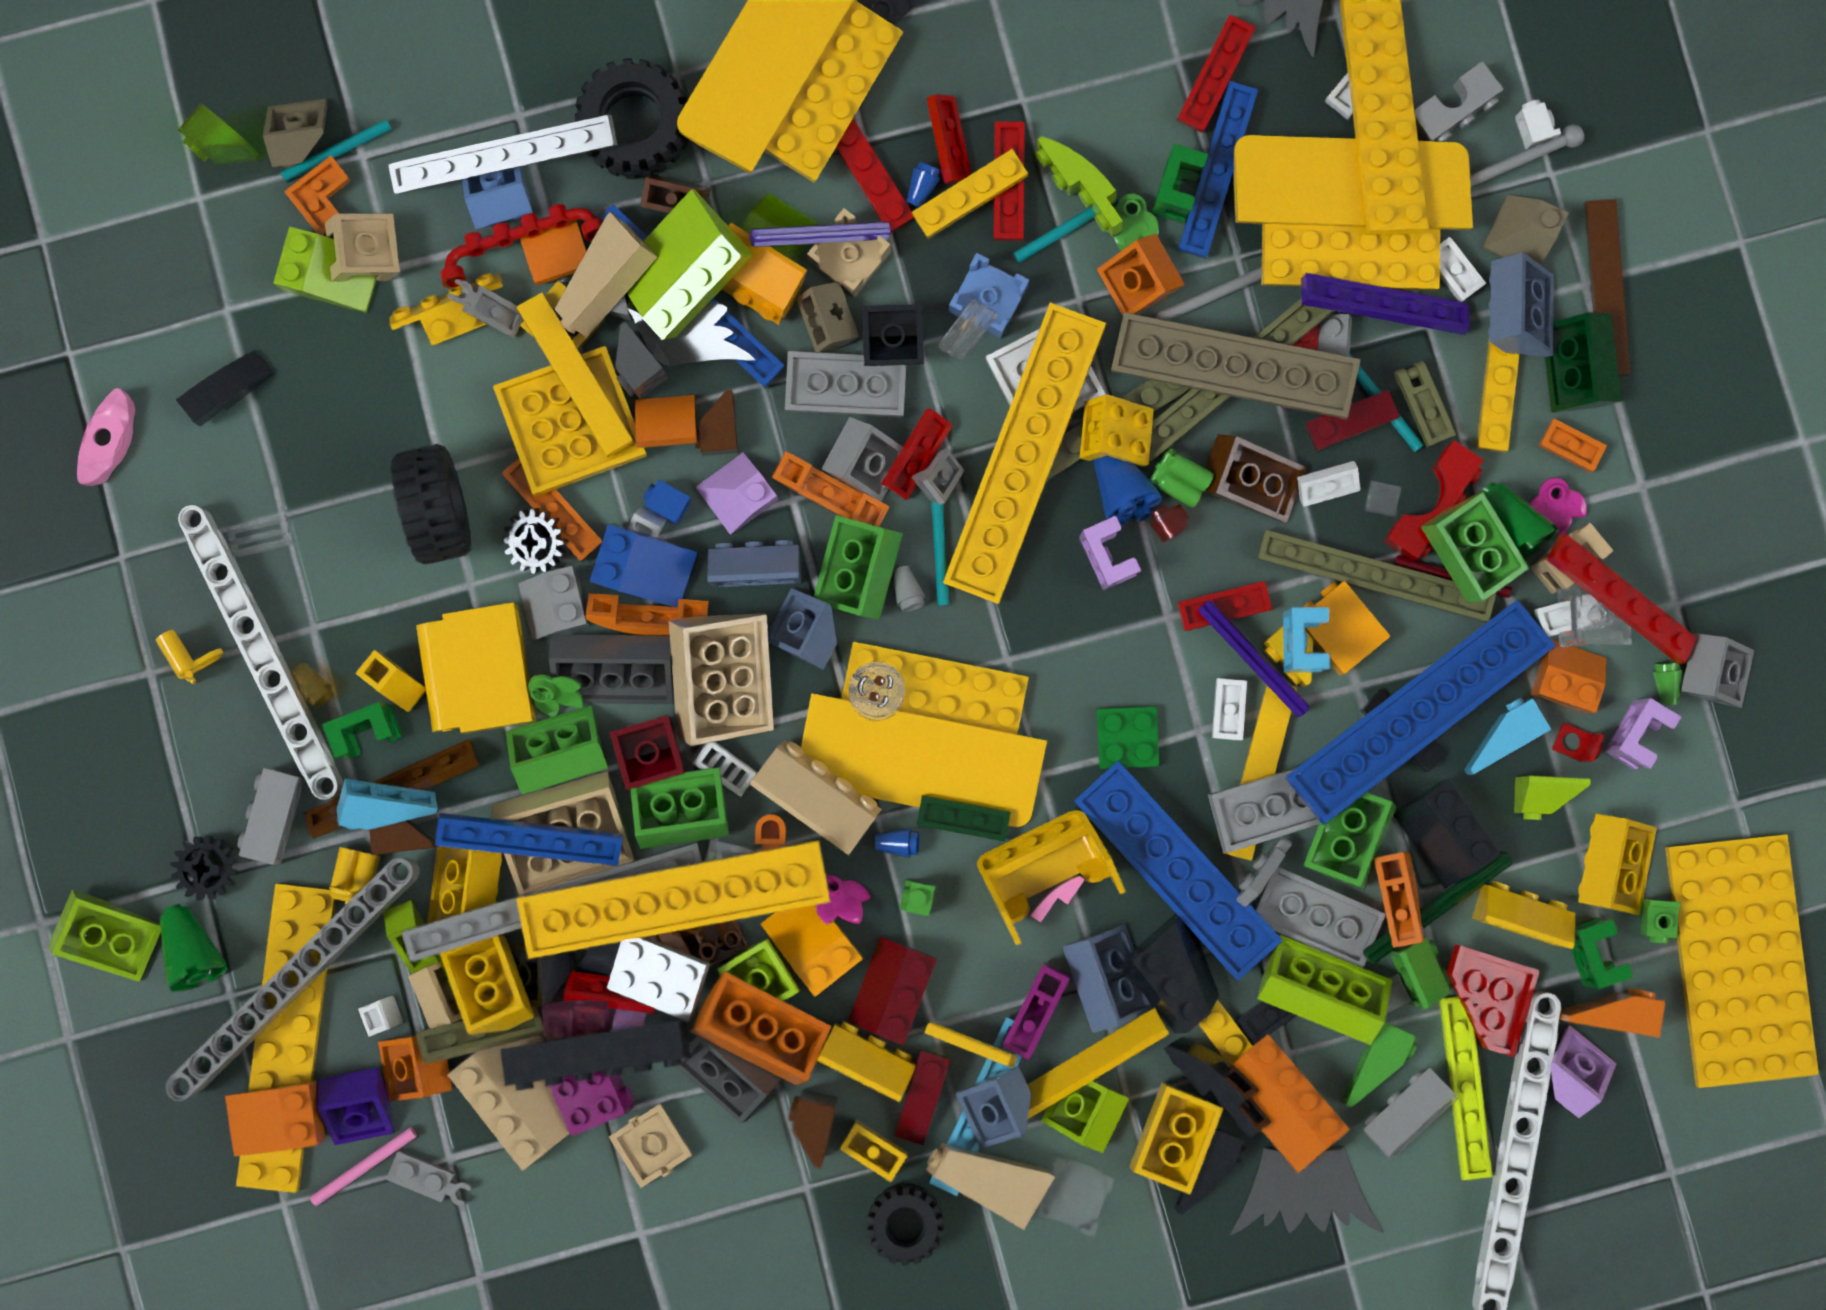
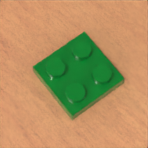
M1157 707L1096 709L1099 769H1109L1117 761L1125 768L1159 767Z

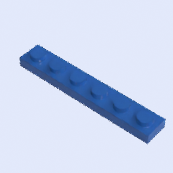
M1232 81L1228 84L1207 153L1208 157L1202 169L1194 196L1193 207L1188 215L1178 251L1204 259L1208 256L1234 171V146L1245 135L1258 89Z
M439 813L435 846L618 866L623 837L622 833Z

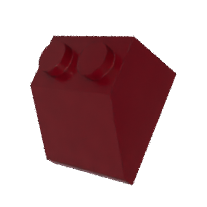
M666 715L609 732L626 790L685 773L671 716Z

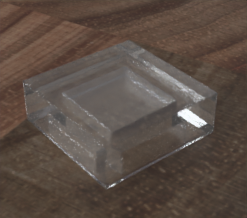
M1371 481L1364 511L1394 517L1401 487Z

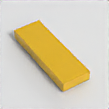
M928 1023L925 1033L1005 1066L1014 1067L1018 1058L1015 1054L937 1023Z

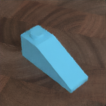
M1519 697L1505 705L1508 710L1499 715L1465 767L1464 771L1467 775L1479 772L1551 730L1533 698L1523 700L1522 697Z
M345 779L337 806L338 825L353 830L359 828L370 830L435 814L438 808L435 792Z

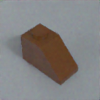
M726 390L699 421V430L696 431L697 443H695V448H701L703 456L739 453L735 402L732 390Z
M411 820L369 830L372 855L437 847L435 846V839Z

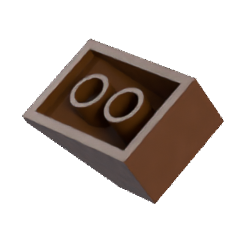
M1218 434L1206 465V469L1213 472L1214 476L1208 488L1202 492L1225 502L1287 523L1299 490L1297 477L1303 476L1307 467L1237 436Z

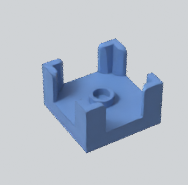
M976 253L970 264L967 276L958 293H955L949 304V313L1001 339L1028 288L1029 279L1017 273L1014 278L989 265L990 260Z

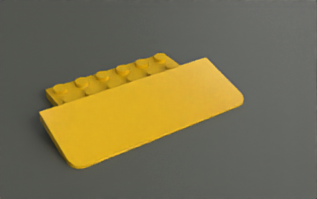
M748 0L677 119L678 130L683 136L750 174L763 152L815 183L904 31L855 0Z
M1257 135L1241 137L1234 146L1235 223L1262 224L1261 286L1301 287V278L1305 273H1311L1389 289L1438 290L1440 285V229H1473L1469 155L1466 148L1456 142L1418 141L1429 226L1426 233L1367 235L1356 139Z
M853 642L842 698L838 699L811 693L801 748L804 754L812 760L815 759L824 763L828 771L837 778L842 777L849 781L853 789L861 795H868L874 799L919 808L922 796L1008 811L1011 812L1008 826L1021 827L1027 824L1032 816L1047 740L1017 735L1028 676ZM887 675H890L893 678V686L891 689H887ZM867 676L868 679L863 685L865 696H862L858 692L857 686L859 680ZM877 676L884 677L885 683L882 686L875 684L874 680ZM871 692L879 694L878 701L873 702L869 699ZM884 696H888L889 700L886 706L878 708L877 706L882 703Z

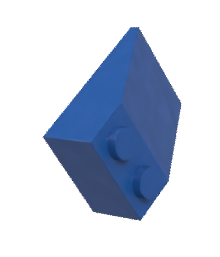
M611 523L607 526L590 582L654 602L678 607V600L684 597L698 551L650 536L617 523Z

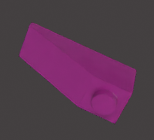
M1046 962L1043 963L1002 1047L1030 1060L1071 975Z

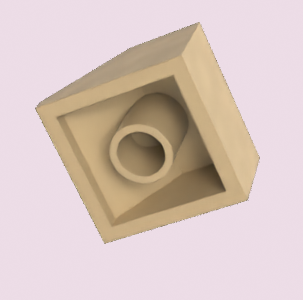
M442 961L408 976L430 1029L463 1019Z

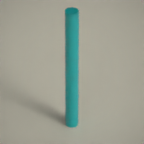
M387 119L303 160L302 163L281 171L285 182H288L314 169L329 156L336 158L392 130Z
M1117 195L1116 201L1111 204L1113 207L1118 205L1119 199ZM1089 207L1013 253L1018 263L1024 261L1091 221L1096 213Z
M1359 365L1356 381L1369 397L1382 393ZM1401 416L1390 422L1414 452L1424 445Z
M931 501L938 606H949V588L947 584L943 583L947 573L943 504L939 505Z

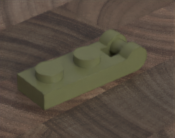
M1421 360L1414 363L1412 368L1407 370L1402 368L1394 371L1396 382L1403 392L1426 448L1454 437L1456 433L1425 362ZM1418 378L1422 385L1413 388L1411 380Z

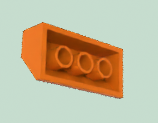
M723 972L703 1002L690 1032L794 1085L808 1082L831 1026L731 974Z
M1269 1034L1233 1064L1259 1090L1252 1099L1271 1121L1261 1131L1298 1174L1350 1130Z

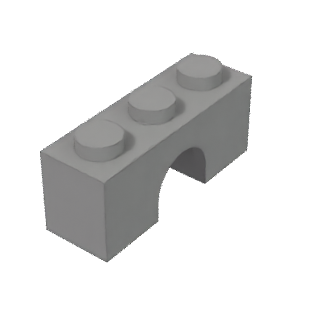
M1483 61L1459 77L1453 85L1461 99L1459 107H1446L1434 95L1414 110L1417 136L1421 141L1445 142L1452 136L1450 131L1455 127L1459 126L1463 129L1476 119L1474 116L1476 112L1481 109L1487 112L1499 102L1497 97L1504 89Z

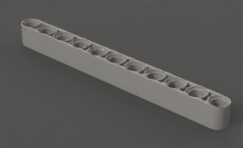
M397 858L390 861L169 1078L166 1084V1091L169 1097L176 1101H182L197 1096L418 879L420 873L418 864L409 858ZM402 863L409 870L408 876L404 880H401L397 875V868ZM379 885L384 886L387 891L386 898L383 901H379L375 896V890ZM358 906L363 908L365 912V917L360 923L353 916L354 910ZM335 928H339L343 933V939L339 944H336L332 939V931ZM314 949L318 950L321 954V961L318 965H314L310 960V953ZM292 970L299 976V983L295 987L288 980L289 973ZM270 992L274 993L277 997V1004L274 1008L267 1004L266 999ZM248 1013L255 1018L253 1029H249L245 1024V1017ZM226 1035L230 1036L233 1040V1048L230 1051L223 1045V1039ZM203 1057H207L211 1061L209 1072L202 1068L201 1061ZM182 1078L186 1079L189 1083V1091L187 1093L180 1089L179 1084Z

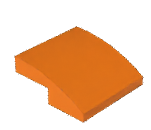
M577 220L570 222L567 227L562 229L553 227L544 230L539 236L534 238H520L536 286L574 274L587 252Z
M695 395L635 400L637 448L697 443Z

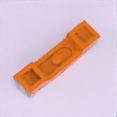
M787 451L784 452L771 477L794 492L841 517L880 527L890 507L866 493H861L812 467V464Z
M589 593L586 620L602 627L625 633L655 636L670 635L669 621L707 616L709 601L679 599L678 607L619 603V595Z

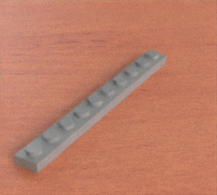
M694 842L401 932L410 962L522 928L516 900L520 896L700 863L702 859L698 845Z

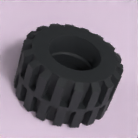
M903 1183L896 1184L894 1188H886L884 1193L879 1194L875 1198V1202L869 1210L867 1232L872 1247L877 1249L878 1255L882 1258H888L889 1262L893 1264L900 1262L902 1266H908L910 1262L915 1264L921 1263V1259L925 1257L928 1259L932 1255V1251L934 1249L937 1250L944 1231L942 1210L936 1198L930 1195L923 1187L920 1189L915 1184L910 1183L909 1186H903ZM902 1207L918 1211L924 1222L921 1234L908 1241L896 1239L890 1234L887 1227L890 1214Z

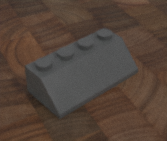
M553 634L549 654L551 677L564 676L579 682L581 687L577 691L582 695L583 703L673 704L674 687L670 636Z

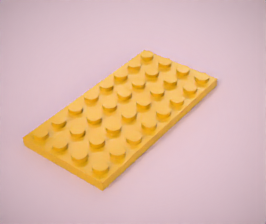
M1788 834L1665 847L1671 898L1673 902H1681V907L1678 911L1677 945L1695 1086L1704 1088L1819 1075Z

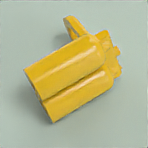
M174 629L161 634L155 640L177 677L181 680L186 679L191 684L196 682L193 676L196 672L214 663L224 654L223 650L219 648L193 661Z
M340 847L329 891L332 893L331 898L345 901V904H347L376 876L381 856Z

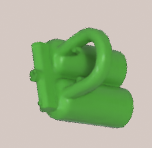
M1170 448L1163 454L1159 463L1155 466L1157 469L1150 478V481L1156 484L1158 490L1193 508L1198 503L1202 491H1205L1210 485L1214 473L1188 458L1176 454V450Z

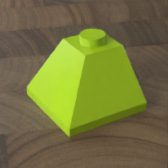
M1541 776L1515 777L1514 813H1523V819L1542 820V814L1554 813L1589 787L1591 779Z

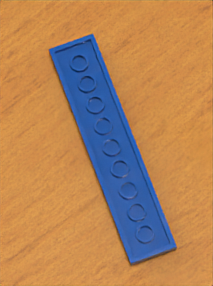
M1516 600L1289 773L1285 779L1324 826L1541 659L1556 645L1520 602Z

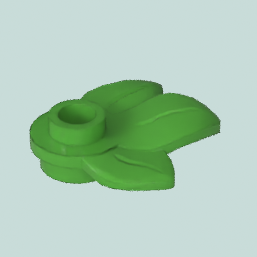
M1135 193L1126 194L1119 200L1118 205L1113 207L1123 221L1122 231L1114 236L1115 242L1121 251L1137 239H1140V237L1144 238L1153 234L1158 236L1157 219L1152 213L1147 211L1146 202L1140 195ZM1135 203L1138 207L1137 212L1129 214L1126 211L1127 204Z
M536 675L530 679L528 689L531 697L534 699V704L547 716H556L560 705L576 708L583 707L582 695L577 691L580 689L581 684L576 680L564 676L552 678L548 675Z

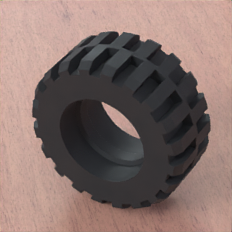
M632 58L623 59V64L618 66L615 65L614 61L607 63L606 71L601 72L597 69L591 74L593 81L591 83L585 81L581 87L583 95L578 96L576 100L577 113L574 114L575 122L607 115L615 103L629 96H643L653 100L660 109L661 121L656 131L643 141L624 143L617 140V146L587 152L588 155L594 159L601 169L607 168L610 174L617 177L621 173L625 175L626 179H635V175L642 174L643 179H645V177L652 175V171L657 169L660 173L668 169L666 164L670 161L675 163L680 158V149H685L688 143L687 137L683 136L677 127L678 116L687 103L683 90L679 87L677 80L672 74L667 75L665 69L658 64L652 67L648 60L640 59L639 64H635Z
M433 444L397 453L391 460L393 492L402 529L415 560L421 564L428 565L465 556L471 550V531L462 487L449 451L443 445Z

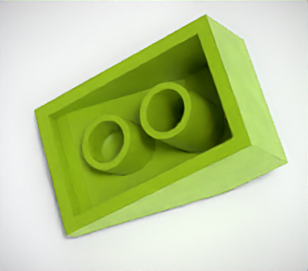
M289 226L273 284L284 292L367 313L378 275H353L347 281L332 282L330 266L336 262L334 239Z
M72 889L48 945L52 955L140 982L160 936L161 928L159 923L103 899Z

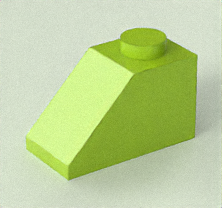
M411 900L390 908L383 913L387 937L411 974L439 962L437 954L410 962L401 931L425 924Z

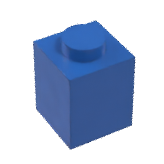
M658 480L656 485L651 484L643 497L646 500L644 506L648 510L676 526L679 525L692 503L691 497L661 480Z

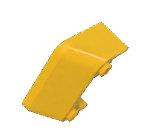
M1079 810L1069 811L984 853L977 861V868L1016 946L1022 942L1013 924L1023 920L1028 915L1030 906L1027 899L1080 873L1083 879L1090 883L1100 882L1110 877L1120 894L1126 892L1112 858L1086 814Z

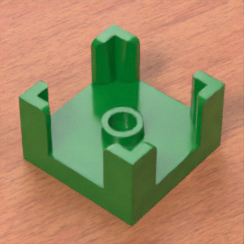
M1173 144L1153 206L1152 214L1154 216L1185 225L1187 216L1192 210L1195 197L1178 191L1181 178L1197 182L1202 168L1205 166L1208 157L1207 153Z
M382 702L374 703L322 724L333 755L337 759L344 756L345 760H349L359 756L361 750L354 734L365 732L373 728L377 740L380 741L388 738L389 742H395L404 738L391 704Z
M1595 917L1575 924V944L1573 949L1570 950L1583 986L1602 989L1634 978L1629 964L1616 967L1613 961L1602 962L1601 953L1596 945V941L1617 934V928L1613 919L1601 921L1600 917Z

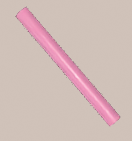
M409 1127L310 1196L313 1205L317 1207L415 1139L417 1134L414 1129Z

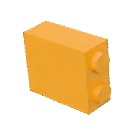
M1333 581L1320 592L1323 597L1314 604L1310 600L1301 608L1329 607V621L1327 623H1320L1318 627H1304V630L1313 638V645L1320 653L1329 654L1330 665L1341 676L1391 636L1345 581L1338 585Z

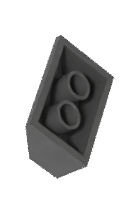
M699 1036L689 1045L691 1058L682 1059L683 1065L677 1066L741 1124L782 1079Z

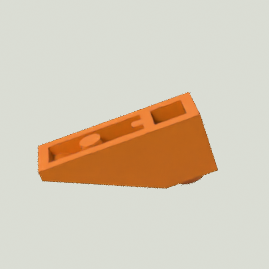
M1410 852L1374 858L1393 948L1424 942L1417 883Z

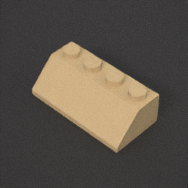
M786 740L774 750L750 782L751 786L847 855L851 853L882 810L870 796L861 795L853 789L849 781L842 777L837 778L828 771L824 763L819 760H812L804 754L803 749L799 745L787 742Z

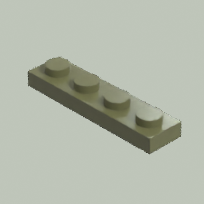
M531 1006L534 1018L508 1030L469 1035L464 1021L416 1032L423 1064L543 1035L544 1028L537 1006Z

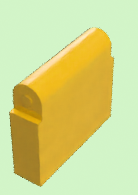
M512 602L442 614L443 620L416 625L432 732H449L460 729V733L468 734L536 722L533 698L528 689L530 678L519 608L516 603Z

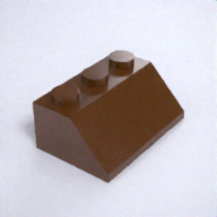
M802 1090L800 1097L795 1096L793 1099L788 1121L794 1122L792 1131L815 1168L821 1169L838 1098Z

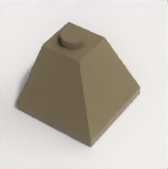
M326 98L269 106L267 108L263 139L272 167L282 166L287 168L303 162L324 133L328 104Z
M1507 195L1482 249L1501 258L1523 252L1541 265L1556 241L1568 216V212L1543 200Z

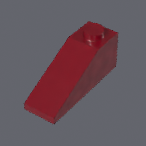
M1389 390L1351 404L1347 420L1322 415L1306 422L1305 427L1316 453L1394 421L1400 418Z
M920 1049L894 1135L895 1137L924 1145L950 1063V1057Z

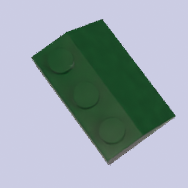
M1587 312L1554 321L1553 355L1545 357L1551 412L1597 408L1622 402L1612 315L1610 313Z

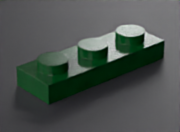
M922 796L917 825L1005 842L1011 812Z

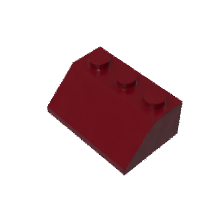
M880 936L848 1021L876 1035L904 1045L937 958Z

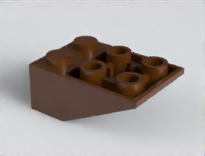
M736 920L646 936L710 963L709 967L749 947Z

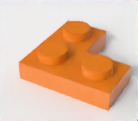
M329 156L284 192L316 233L326 236L325 223L334 214H340L328 199L350 183L351 180L334 158Z

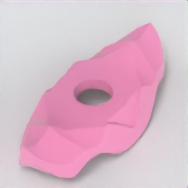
M116 388L108 394L96 409L85 430L77 464V480L82 485L95 486L107 481L113 470L122 462L129 449L133 436V421L136 408L131 397L122 389ZM102 429H107L111 434V440L107 445L99 446L95 439L96 434Z

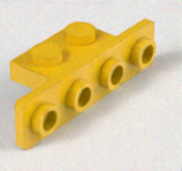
M492 273L481 275L476 279L475 283L470 284L472 289L474 284H478L490 291L503 287L502 278L499 273L495 275ZM461 286L450 288L447 294L439 297L437 295L428 296L421 300V304L412 308L409 306L400 307L389 317L392 330L420 320L432 346L486 324L462 311L465 303L459 304L448 298L449 293L459 296L462 292Z

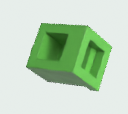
M905 880L900 910L930 916L935 886Z
M1643 899L1640 935L1650 936L1649 942L1668 944L1669 938H1677L1678 911L1681 907V902ZM1664 916L1665 924L1664 927L1661 928L1659 926L1658 921L1661 917Z

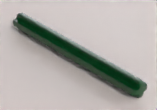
M1500 851L1501 855L1476 873L1455 883L1420 909L1422 929L1510 867L1513 861L1506 851ZM1390 931L1363 950V955L1369 963H1377L1396 949L1393 948Z

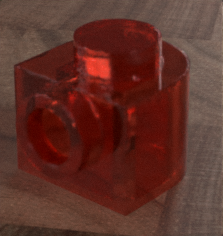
M1180 504L1174 505L1169 510L1164 506L1151 515L1153 521L1150 523V526L1163 544L1188 527L1186 520L1189 517Z

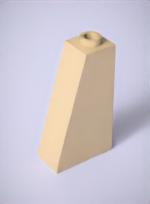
M611 212L605 217L555 307L556 312L563 318L560 323L572 334L577 331L588 337L657 258L628 224Z
M944 1143L941 1144L939 1149H935L928 1159L929 1166L926 1169L933 1177L1023 1230L1055 1178L1048 1170L1040 1166Z

